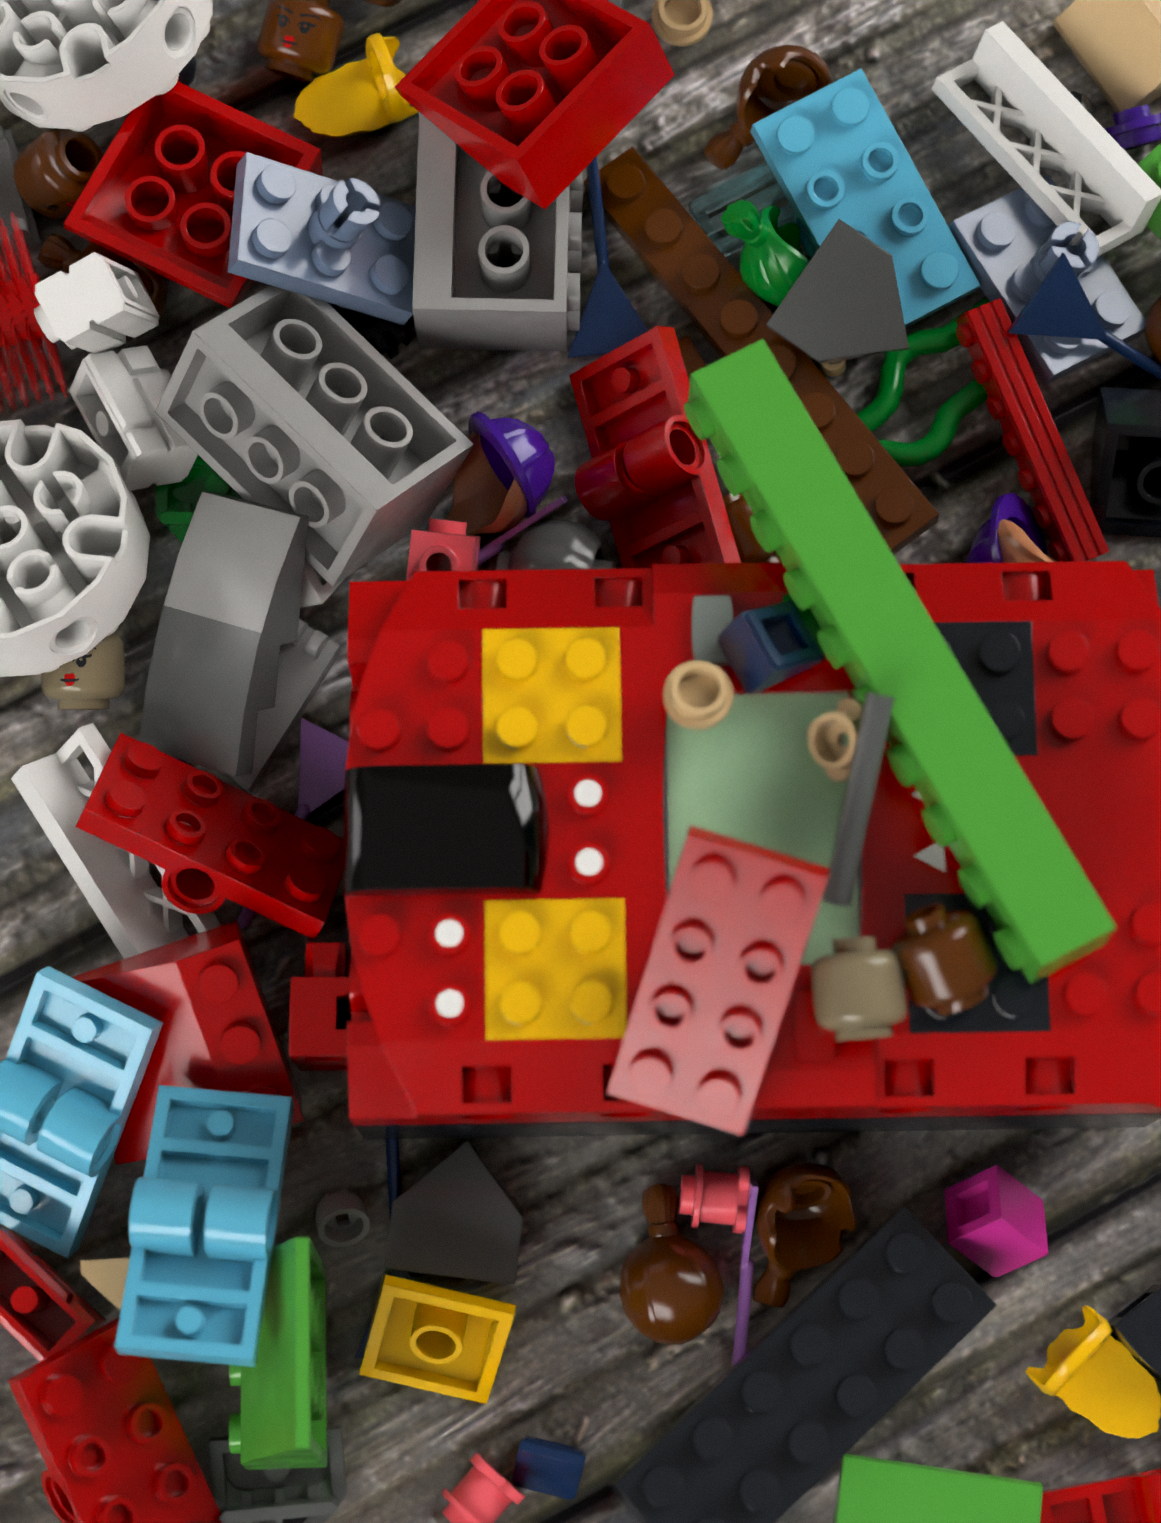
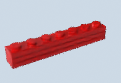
M996 299L965 312L956 320L958 325L956 327L957 338L962 347L969 350L973 360L971 363L973 375L979 384L984 385L989 397L987 399L988 410L994 420H999L1003 429L1002 440L1004 447L1010 456L1015 457L1020 469L1018 471L1019 482L1025 492H1030L1035 504L1033 508L1035 519L1042 529L1045 528L1051 541L1049 543V551L1052 558L1058 562L1089 561L1110 552L1017 334H1009L1007 332L1012 323L1002 299Z

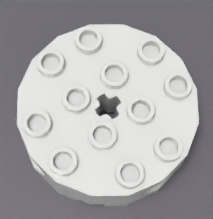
M0 0V100L9 111L39 128L70 129L74 132H82L88 130L93 125L123 117L155 95L167 93L176 85L179 72L193 58L201 41L209 33L210 19L213 15V0Z
M21 419L0 421V677L40 675L52 672L61 665L86 655L105 637L113 634L118 629L146 580L150 534L135 495L128 491L118 466L108 453L82 430L56 423L55 427H50L47 425L25 426Z

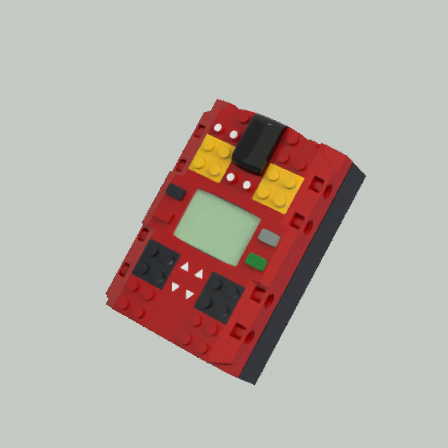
M1126 561L899 564L1117 928L1104 946L1030 984L1021 968L1016 971L1012 970L997 948L994 933L998 931V928L985 906L977 909L967 898L958 878V871L962 867L949 845L941 848L930 835L922 816V810L927 807L914 785L909 787L903 786L892 770L887 757V750L891 746L886 740L851 905L831 904L825 902L822 896L744 1134L1145 1127L1161 1118V608L1158 602L1154 569L1132 570ZM782 562L652 564V568L416 571L409 581L349 582L347 663L351 673L350 736L344 787V884L351 942L349 971L351 1022H347L349 1119L364 1139L735 1134L606 1093L690 825L817 865L830 867L848 780L836 782L826 775L825 767L818 764L809 751L807 731L811 722L820 715L835 712L840 700L853 698L852 691L856 687L844 666L835 669L826 658L818 639V631L822 629L811 610L808 608L801 611L795 603L796 609L824 657L819 664L763 691L747 694L718 642L719 635L740 613L792 600L784 581V573L788 571ZM699 660L715 664L727 674L732 683L733 702L731 709L721 723L709 729L692 730L677 724L669 716L664 706L663 690L668 676L676 667L689 661ZM844 733L842 735V745L845 747L849 743V737ZM942 903L946 912L964 910L975 915L997 964L996 975L988 984L990 993L982 1001L954 1014L939 1015L936 1008H924L915 1004L906 988L907 1016L899 1024L892 1025L893 1036L836 1042L835 1031L823 1029L817 1024L814 1010L811 966L818 958L834 954L833 940L875 936L877 950L892 951L895 940L907 930L903 920L918 909L931 904Z

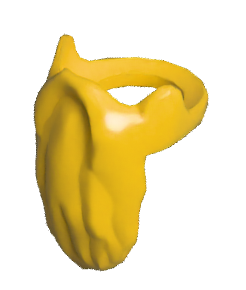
M380 33L367 37L366 58L361 61L346 63L333 72L315 78L297 97L293 114L294 118L302 122L304 127L310 129L313 133L338 138L372 132L418 113L419 111L413 106H409L410 103L401 97L395 88L406 76L393 63V57L400 45L399 39L394 36L382 37Z
M1084 1305L1082 1307L1085 1318L1083 1326L1063 1330L1048 1346L1045 1367H1028L1025 1370L1027 1375L1045 1394L1058 1396L1071 1411L1089 1419L1105 1433L1124 1438H1141L1157 1432L1159 1429L1158 1421L1161 1417V1396L1154 1377L1133 1358L1131 1352L1122 1342L1111 1336L1113 1329L1109 1322L1093 1308Z

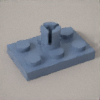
M246 152L237 164L228 272L404 325L413 315L416 206L377 194L367 183L359 179L349 178L346 183L344 180L336 181Z
M1050 175L1043 177L1049 185L1057 186ZM1023 188L1017 189L957 218L949 225L950 231L980 283V288L990 302L999 298L1002 299L1012 324L1062 252H1064L1102 327L1125 343L1143 334L1146 320L1104 256H1098L1099 243L1095 234L1088 228L1074 245L1071 240L1075 237L1082 224L1066 222L1057 226ZM1017 334L1027 360L1044 386L1113 351V349L1097 339Z

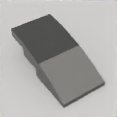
M203 491L201 493L178 553L160 615L146 684L140 742L148 743L171 757L234 777L252 773L258 711L275 707L280 645L297 642L309 516L214 491Z

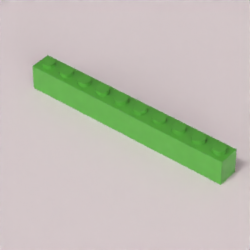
M764 339L691 373L688 402L684 403L688 422L696 436L700 440L709 437L720 458L717 459V467L729 492L735 497L742 494L754 515L750 516V523L761 547L767 553L776 551L788 571L784 573V581L792 600L801 611L809 608L822 630L818 631V639L826 658L835 669L844 666L856 687L852 691L853 699L859 700L863 706L866 692L885 694L895 698L886 740L891 746L887 750L889 763L901 784L905 787L914 785L927 807L922 810V816L934 841L941 848L949 845L962 867L958 871V878L967 898L977 909L985 906L997 926L998 931L994 933V939L1007 965L1014 971L1021 968L1030 984L1104 946L1117 928Z

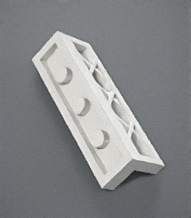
M1003 21L984 31L971 60L936 77L931 90L1057 226L1066 222L1082 224L1075 237L1071 240L1074 245L1089 228L1080 218V210L1100 214L1112 227L1096 236L1099 243L1098 256L1143 232L1161 199V189ZM975 80L991 97V104L970 99L959 87ZM1000 124L1021 129L1030 139V146L1009 142L1000 132ZM1040 167L1060 171L1070 182V188L1066 189L1049 185L1039 174Z
M94 723L78 728L55 754L23 765L11 779L122 957L126 959L189 937L183 927L182 913L189 917L198 933L221 926L213 912L193 914L174 906L166 898L162 888L158 887L151 877L149 861L75 827L111 753ZM83 751L94 767L95 782L90 780L77 759ZM156 865L163 876L165 869Z

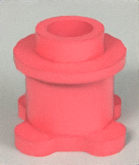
M696 1163L694 1176L682 1175L679 1214L691 1215L690 1227L692 1229H698L699 1223L732 1225V1233L742 1234V1231L745 1232L750 1166H739L736 1173L703 1170V1163Z
M477 1452L469 1459L473 1464L472 1468L451 1491L447 1488L441 1491V1494L449 1502L442 1510V1513L451 1523H495L512 1502L519 1505L526 1497Z

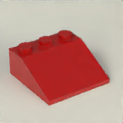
M479 0L406 74L395 88L401 97L499 181L543 209H546L675 74L650 23L607 0Z
M177 81L176 85L167 93L155 95L129 112L63 224L66 230L228 308H232L239 303L256 282L255 280L228 272L237 164L244 154L249 152L323 176L321 149Z
M238 920L72 977L163 1023L114 1153L117 1165L147 1159L159 1085L292 1097L294 1103L292 1124L304 1121L301 1095Z

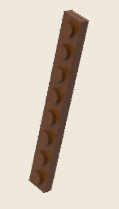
M633 146L599 170L605 217L722 358L764 339L892 554H896L935 525L939 519V513L811 359L804 352L768 329L766 324L773 315L771 311L742 281L741 275ZM586 179L583 181L584 189L589 196L588 181Z

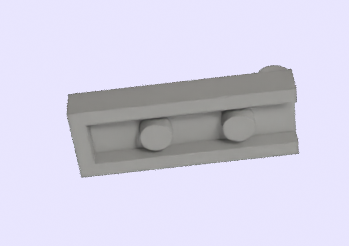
M299 618L297 642L280 645L275 707L258 711L252 773L234 777L218 771L215 772L248 792H253L342 652L339 644L329 639V636L320 630L312 629L305 621Z

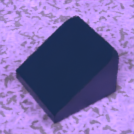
M792 600L742 612L718 637L723 653L747 694L763 691L819 664L824 659Z
M526 1435L525 1438L522 1437L512 1482L520 1488L568 1500L574 1499L582 1475L586 1453H583L584 1449Z

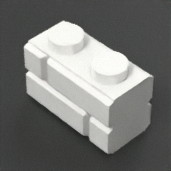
M96 252L70 265L69 274L59 271L35 284L34 294L40 306L34 308V315L41 330L52 343L61 340L71 350L78 347L92 353L112 351L126 343V336L136 338L159 325L158 318L160 316L139 274Z
M147 345L125 348L117 354L114 350L88 354L82 359L69 390L96 443L113 458L118 466L128 491L148 488L152 483L160 486L181 482L188 476L198 456L155 413L172 375L167 369L159 368Z

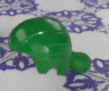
M742 199L737 200L736 203L727 206L721 221L728 234L744 241L740 256L741 279L760 299L779 306L810 261L800 247L801 228L792 221L778 227V217L781 214V209L776 206L769 205L758 213L756 206L752 202Z

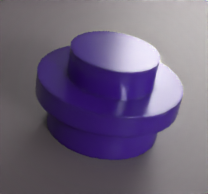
M1149 104L1130 108L1113 114L1115 125L1105 129L1125 151L1161 141V113L1151 115Z

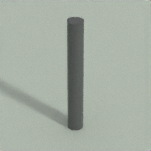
M866 692L829 867V878L823 895V900L831 904L851 905L895 699L889 695Z

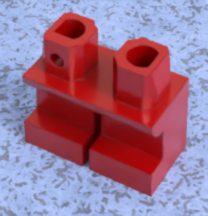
M306 943L305 977H291L289 1057L300 1071H348L346 1013L351 1012L349 992L351 954L347 953L346 943Z

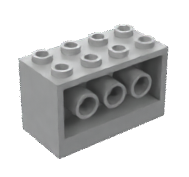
M419 112L412 302L419 348L567 352V331H580V273L569 272H581L583 171L546 209H543L504 185Z
M272 285L192 331L155 410V413L243 499L309 516L305 560L332 587L411 533V530L418 528L428 521L474 445L327 302Z

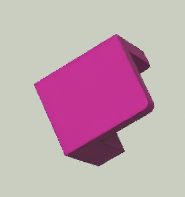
M999 1165L990 1167L944 1189L948 1244L991 1276L1000 1277L1049 1254L1043 1201Z

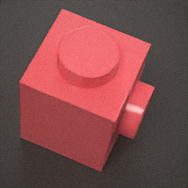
M429 518L428 530H411L406 581H409L416 571H477L481 536L466 535L467 522Z

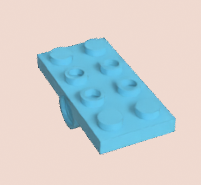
M862 68L752 124L750 132L794 211L793 222L801 228L800 241L810 259H812L838 219L887 251L893 258L905 328L972 294L980 287V283Z
M50 966L36 972L6 1059L0 1062V1224L68 1258L80 1247L163 1023Z
M159 1085L144 1177L137 1179L131 1199L129 1240L132 1248L115 1342L118 1354L256 1367L294 1111L292 1097Z

